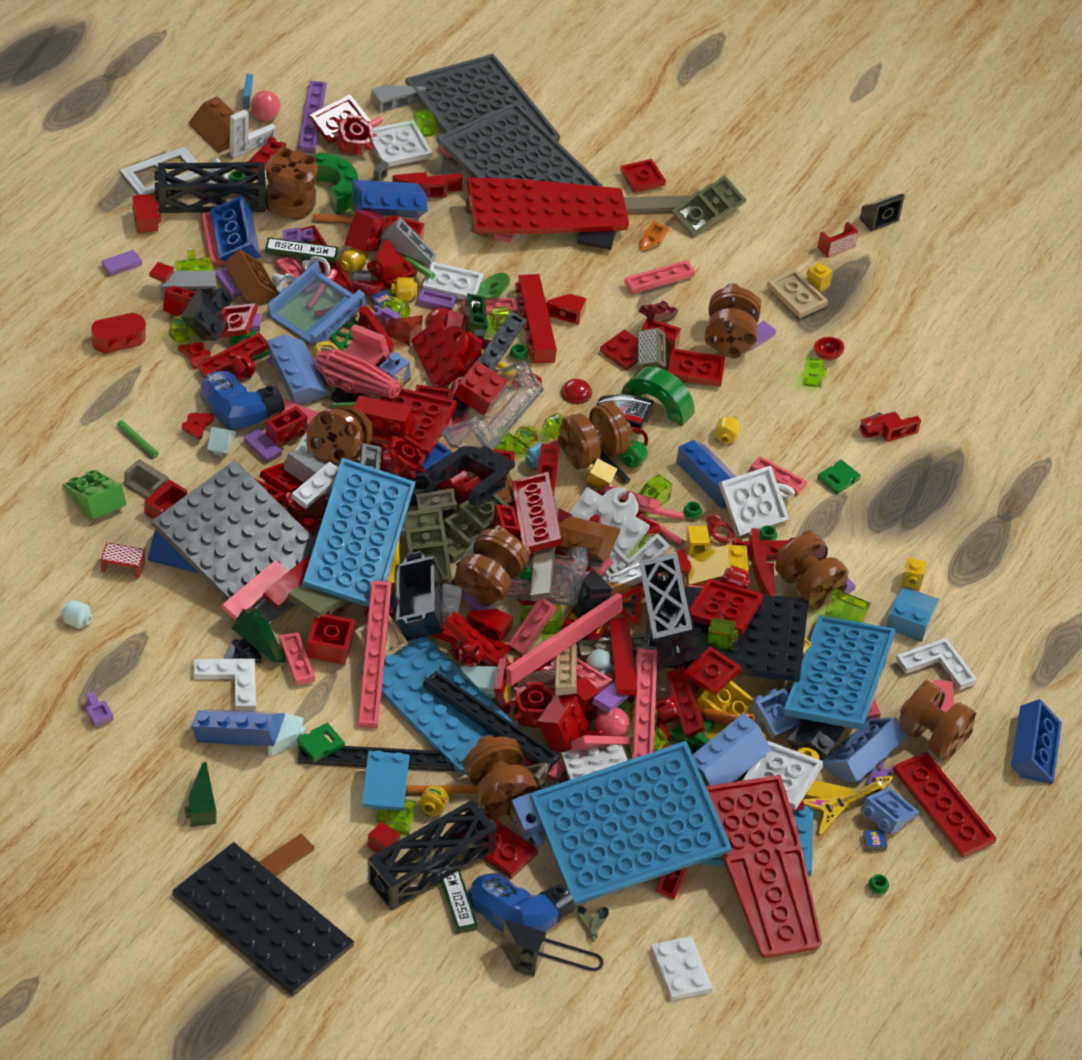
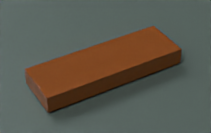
M299 834L259 861V863L277 876L313 852L315 846L302 834Z

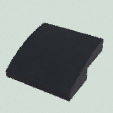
M616 231L579 232L577 244L611 250Z

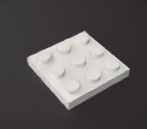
M414 120L373 128V133L377 134V137H373L370 140L373 150L380 162L384 160L389 163L388 167L432 158V151Z
M771 466L719 482L737 537L750 533L751 528L761 529L765 525L771 526L789 519Z
M768 741L767 743L771 749L770 752L749 769L743 780L781 775L790 806L796 810L822 769L823 761Z
M616 744L605 748L596 747L579 751L569 750L562 753V761L569 780L628 761L622 745Z

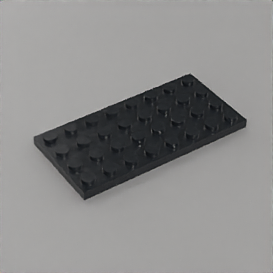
M235 842L231 843L172 890L174 897L292 996H295L354 947V941Z

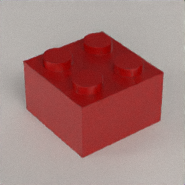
M356 210L344 244L362 252L376 251L381 244L380 237L386 229L387 218L369 210Z
M476 361L459 383L453 396L485 416L502 393L508 380L479 361Z
M327 614L322 615L318 619L315 617L307 641L308 658L346 665L354 638L355 620Z
M555 694L537 721L549 748L554 752H568L572 750L571 742L582 737L589 726L576 695L556 696Z

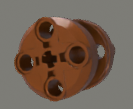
M281 148L277 151V154L268 160L266 164L268 181L266 208L269 212L301 220L307 213L312 211L316 205V189L314 184L318 172L316 158L313 155L289 148Z
M730 283L725 288L716 291L710 298L708 308L710 318L706 325L705 342L714 350L726 354L730 358H738L741 354L750 351L757 343V322L761 313V299L753 292L735 283Z
M609 401L592 408L589 413V419L581 413L572 414L562 419L558 443L572 462L574 468L579 470L589 467L591 463L594 464L597 458L600 459L601 450L608 457L624 453L630 444L632 428L616 403Z
M340 406L327 409L318 413L311 420L307 429L306 445L312 454L324 463L340 464L341 458L339 457L354 460L360 457L363 443L371 445L373 425L368 417L357 408ZM360 422L364 423L365 425L364 432H362ZM315 438L318 439V443L320 445L319 448H317L314 444Z
M495 526L493 529H485L479 534L473 545L475 554L467 555L459 563L454 582L459 587L463 588L464 591L484 606L502 602L506 598L512 586L510 578L519 576L529 562L528 556L531 553L526 545L522 544L519 539L510 534L505 528Z
M807 530L777 551L775 570L786 582L797 583L795 592L798 597L809 601L808 607L812 610H817L847 589L849 571L837 558H826L828 547L819 535L814 534L812 530Z
M925 680L903 704L898 722L905 735L913 739L918 738L927 729L932 731L928 748L938 757L949 761L971 736L976 712L961 702L954 704L947 712L943 711L941 707L945 699V692L934 683Z
M491 735L484 736L478 740L477 744L462 761L467 777L473 784L478 785L476 789L477 799L486 814L509 816L513 799L538 791L533 775L526 767L522 766V751L516 739L501 736L493 737Z

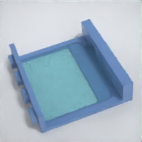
M315 262L302 275L295 278L287 288H284L277 297L271 299L267 304L270 318L312 346H315L317 343L326 341L359 311L361 306H365L366 302L365 293L358 290L353 295L321 274L319 263Z

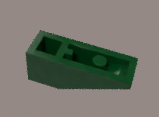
M467 293L464 330L467 333H473L478 338L484 339L488 327L485 297Z
M255 608L242 609L231 629L271 661L284 663L286 658L268 621L261 616L262 613Z
M202 762L188 797V806L185 807L186 819H190L191 827L216 824V806L207 762Z

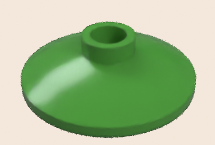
M497 273L488 277L481 284L478 295L484 296L485 300L500 296L509 286V276L506 273Z

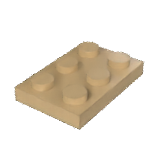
M796 269L778 276L767 283V287L799 318L828 305V300Z

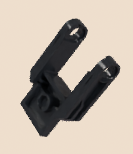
M482 446L480 449L476 447H460L432 468L428 481L438 485L442 481H447L465 467L470 472L484 478L482 482L471 490L468 496L469 503L479 507L506 486L507 475L514 468L515 462L485 446Z

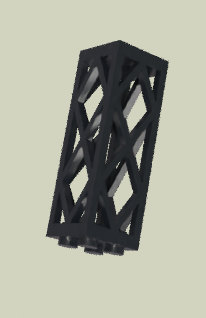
M264 162L158 163V170H154V181H158L154 183V194H158L155 195V201H158L159 213H208L210 209L217 206L204 205L211 202L218 205L224 204L227 201L220 198L231 193L249 198L245 200L248 205L257 202L258 206H249L252 212H265L266 179ZM248 168H257V172ZM165 169H174V170H172V171H170V172H167V170H165ZM203 169H219V170H217V171L211 173V172H208V171L203 170ZM189 170L202 177L192 182H186L174 176ZM236 170L248 177L234 182L221 177V175ZM211 180V181H214V182H216V183H206V182H208V181ZM207 192H217V193L211 195V194H209V193H207ZM189 193L202 198V200L187 205L175 200V198Z
M677 552L640 561L639 565L652 635L661 667L701 658L686 583ZM660 572H667L666 575H658ZM679 588L680 594L674 591V589ZM655 593L659 595L656 602H654L653 597ZM666 602L677 608L673 617L662 611ZM658 615L669 622V624L659 618ZM684 616L686 620L685 626L681 624V621L684 618ZM659 625L665 630L660 632Z
M470 800L368 858V883L388 908L393 911L440 884L441 880L457 871L461 872L484 859L487 855L494 853L497 826L492 819L489 820L480 805ZM447 823H455L443 836H440ZM467 831L465 837H457L459 834ZM445 847H452L451 849L442 853ZM438 848L433 858L426 862L431 852ZM467 848H469L462 861H455ZM401 849H409L398 861H395ZM422 857L419 863H411ZM399 873H407L397 879ZM421 874H424L418 886L409 887Z

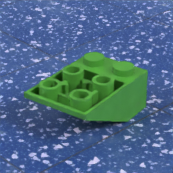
M97 470L88 471L86 475L81 477H73L69 479V482L63 484V487L81 511L91 519L98 518L127 505L122 485Z

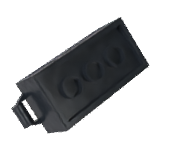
M422 550L406 554L403 564L396 565V623L407 641L443 633L442 574L434 557L425 558Z

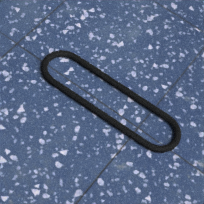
M546 938L545 940L546 942L596 956L600 959V965L592 968L543 953L544 957L590 971H597L604 964L603 958L597 953Z

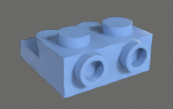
M785 688L779 691L773 689L766 693L765 697H762V695L757 696L751 700L752 704L748 707L754 715L757 724L763 723L771 738L794 729L802 719L784 715V708L789 697Z
M890 787L868 796L860 809L866 818L873 820L878 824L880 830L890 835L902 830L905 823L915 819L919 814L917 809Z

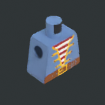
M396 352L391 353L389 359L379 367L397 380L401 388L411 380L409 361Z
M531 794L513 799L511 801L509 818L518 835L526 842L530 840L533 847L540 846L544 843L542 837L543 827Z

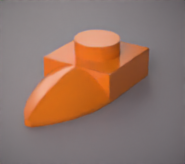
M653 221L642 237L641 250L646 251L657 243L660 244L669 232V228Z

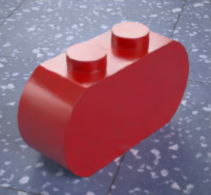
M131 312L96 320L91 326L92 346L102 353L140 346L146 340V322L137 313Z

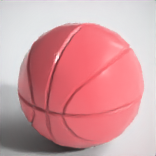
M259 91L251 99L250 109L257 119L263 121L272 120L280 111V100L271 91Z
M617 707L610 711V713L602 710L595 719V730L602 729L604 732L602 736L625 737L630 729V719L626 712Z

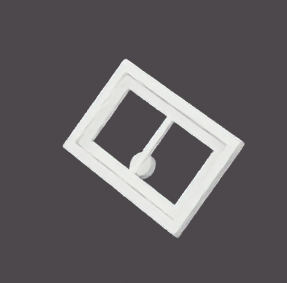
M185 147L121 169L120 173L138 195L154 194V185L145 188L134 174L135 172L154 165L158 168V163L179 156L186 163L198 162ZM191 171L176 176V178L186 182L202 177Z

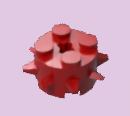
M350 114L343 120H335L338 129L331 132V135L335 136L336 144L341 153L359 155L363 154L366 149L373 150L370 140L373 137H377V134L373 133V127L368 120H363L362 116Z
M392 436L389 445L381 443L386 448L381 454L382 462L380 466L382 470L402 478L411 477L412 479H415V472L417 470L425 472L421 467L425 461V454L421 453L419 450L421 446L414 439L407 436L404 438Z
M537 681L527 682L521 688L515 687V700L509 701L507 704L514 706L515 719L518 720V724L522 727H540L537 721L554 697L555 689H549L545 687V683Z

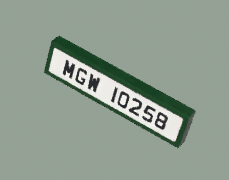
M268 237L265 254L306 260L317 256L326 259L328 263L336 264L339 247Z
M459 870L441 880V886L456 932L462 933L477 930L478 924Z

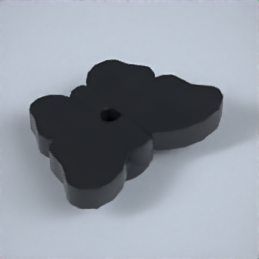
M245 639L232 640L224 656V659L246 658L255 659V663H261L259 651Z

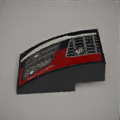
M631 395L601 396L596 404L597 406L605 402L614 401L630 426L643 430L653 412L654 400Z

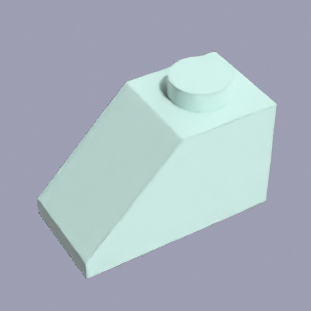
M211 427L207 450H212V454L223 456V453H229L236 431Z
M461 666L462 674L479 692H483L484 696H488L490 699L496 697L493 688L498 667Z
M285 713L275 745L268 746L269 756H274L298 746L297 737L306 733L303 717Z

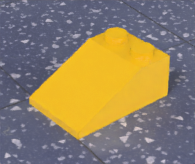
M726 545L687 556L691 565V572L688 573V585L704 587L709 578L721 582L726 568H730L733 565L748 571L747 546Z
M730 681L716 696L702 687H699L695 694L698 706L736 715L743 714L744 712L752 714L748 707L752 704L751 700L753 698L733 681Z

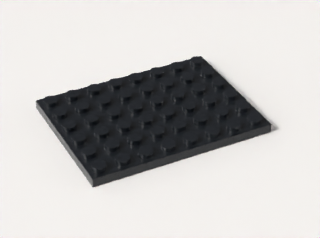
M686 586L690 607L699 595L702 587ZM675 588L674 591L680 594L679 588ZM656 593L653 594L654 602H656L659 596ZM763 594V601L742 635L693 621L700 656L709 647H712L741 666V671L737 675L800 682L809 601L799 597L780 595L770 597V595ZM666 602L662 609L671 617H673L677 610L669 602ZM658 615L659 618L669 624V622ZM685 616L681 621V624L684 626L686 625ZM648 617L643 648L656 650ZM659 625L660 632L664 631L665 629ZM657 653V667H661V663ZM697 659L664 668L676 669L684 665L687 669Z

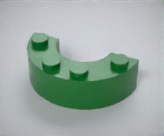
M322 152L312 154L316 158L318 167L316 182L325 181L335 185L330 188L329 200L336 215L347 211L354 205L352 180H358L356 169L348 160Z
M658 367L641 368L629 379L621 393L641 397L643 394L654 396L664 405L667 418L681 426L695 412L692 396L686 386L672 373Z

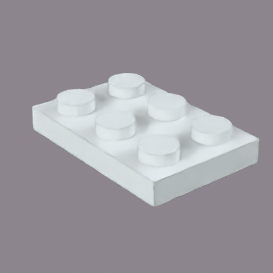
M432 262L429 270L434 272L436 277L431 280L426 276L423 289L466 300L467 293L478 294L484 274Z
M692 936L652 944L651 951L671 1001L712 993V985Z

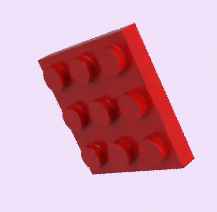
M709 578L690 607L693 621L742 635L763 601V594Z

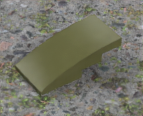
M724 175L716 182H711L701 191L695 192L674 208L672 213L689 233L695 237L744 205L747 200Z
M497 494L479 507L470 504L467 500L459 505V511L444 520L448 554L453 562L473 549L475 540L483 530L493 529L495 504L509 506Z
M433 508L407 512L404 525L408 552L412 553L422 550L425 558L433 556L442 574V581L452 580L442 509Z
M302 584L290 591L287 596L289 601L317 619L325 613L331 615L336 610L341 612L354 603L302 586Z

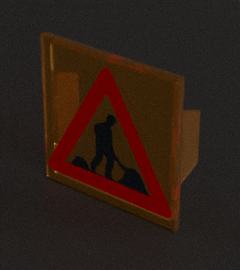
M607 582L612 588L610 597L616 593L622 595V612L613 618H629L630 624L641 625L644 586Z

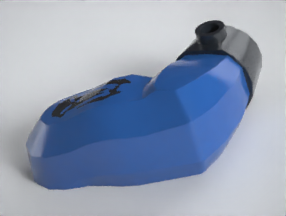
M228 371L211 372L201 382L200 398L206 403L215 418L230 430H238L255 425L266 418L270 419L285 411L283 398L276 385L257 389L256 392L247 391V388L239 383L235 376Z
M496 873L478 876L472 882L468 893L473 910L483 915L492 926L501 932L504 931L506 919L546 932L555 924L560 923L575 909L574 899L563 885H556L540 892L538 895H530L524 888L515 886L506 877Z

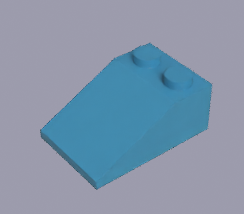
M902 587L893 603L886 627L895 628L897 633L923 641L939 599Z
M368 751L362 807L404 811L409 755Z

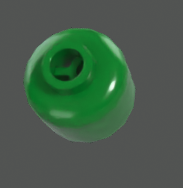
M632 441L628 449L620 455L621 460L627 467L637 468L648 458V450L642 442Z

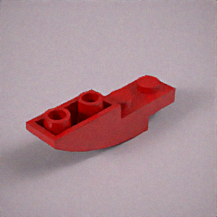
M427 172L392 175V182L417 183L426 193V197L439 198L447 197V192L462 191L463 175L458 173L428 176Z

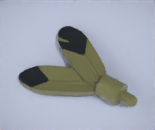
M578 906L577 915L583 925L589 930V938L592 942H595L598 937V930L606 921L609 910L603 907L592 918L586 908Z

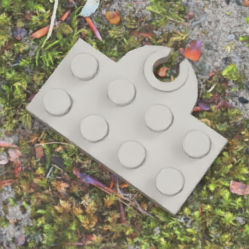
M587 487L570 514L573 517L589 520L593 515H599L601 524L620 528L621 531L615 545L630 558L650 528L647 523L635 517L639 507L635 496L631 492L628 494V500L621 503L619 498L626 494L627 490L625 488H613L601 496Z

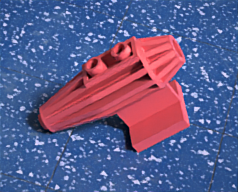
M354 324L351 328L354 340L345 351L340 349L321 350L315 356L314 366L324 376L330 386H336L347 393L350 392L355 395L360 393L391 399L400 393V383L376 366L378 362L384 363L389 359L390 353L384 335Z

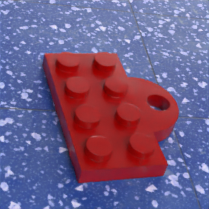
M437 318L411 339L433 387L446 388L466 371L460 358L468 348L469 336L459 326L445 328L443 321Z

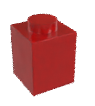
M381 821L368 834L367 847L377 853L399 841L401 834Z

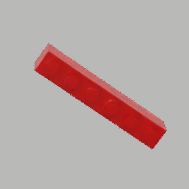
M540 274L518 275V282H515V293H518V306L521 305L520 316L527 320L523 330L527 331L526 343H529V356H532L534 364L554 363L557 348Z

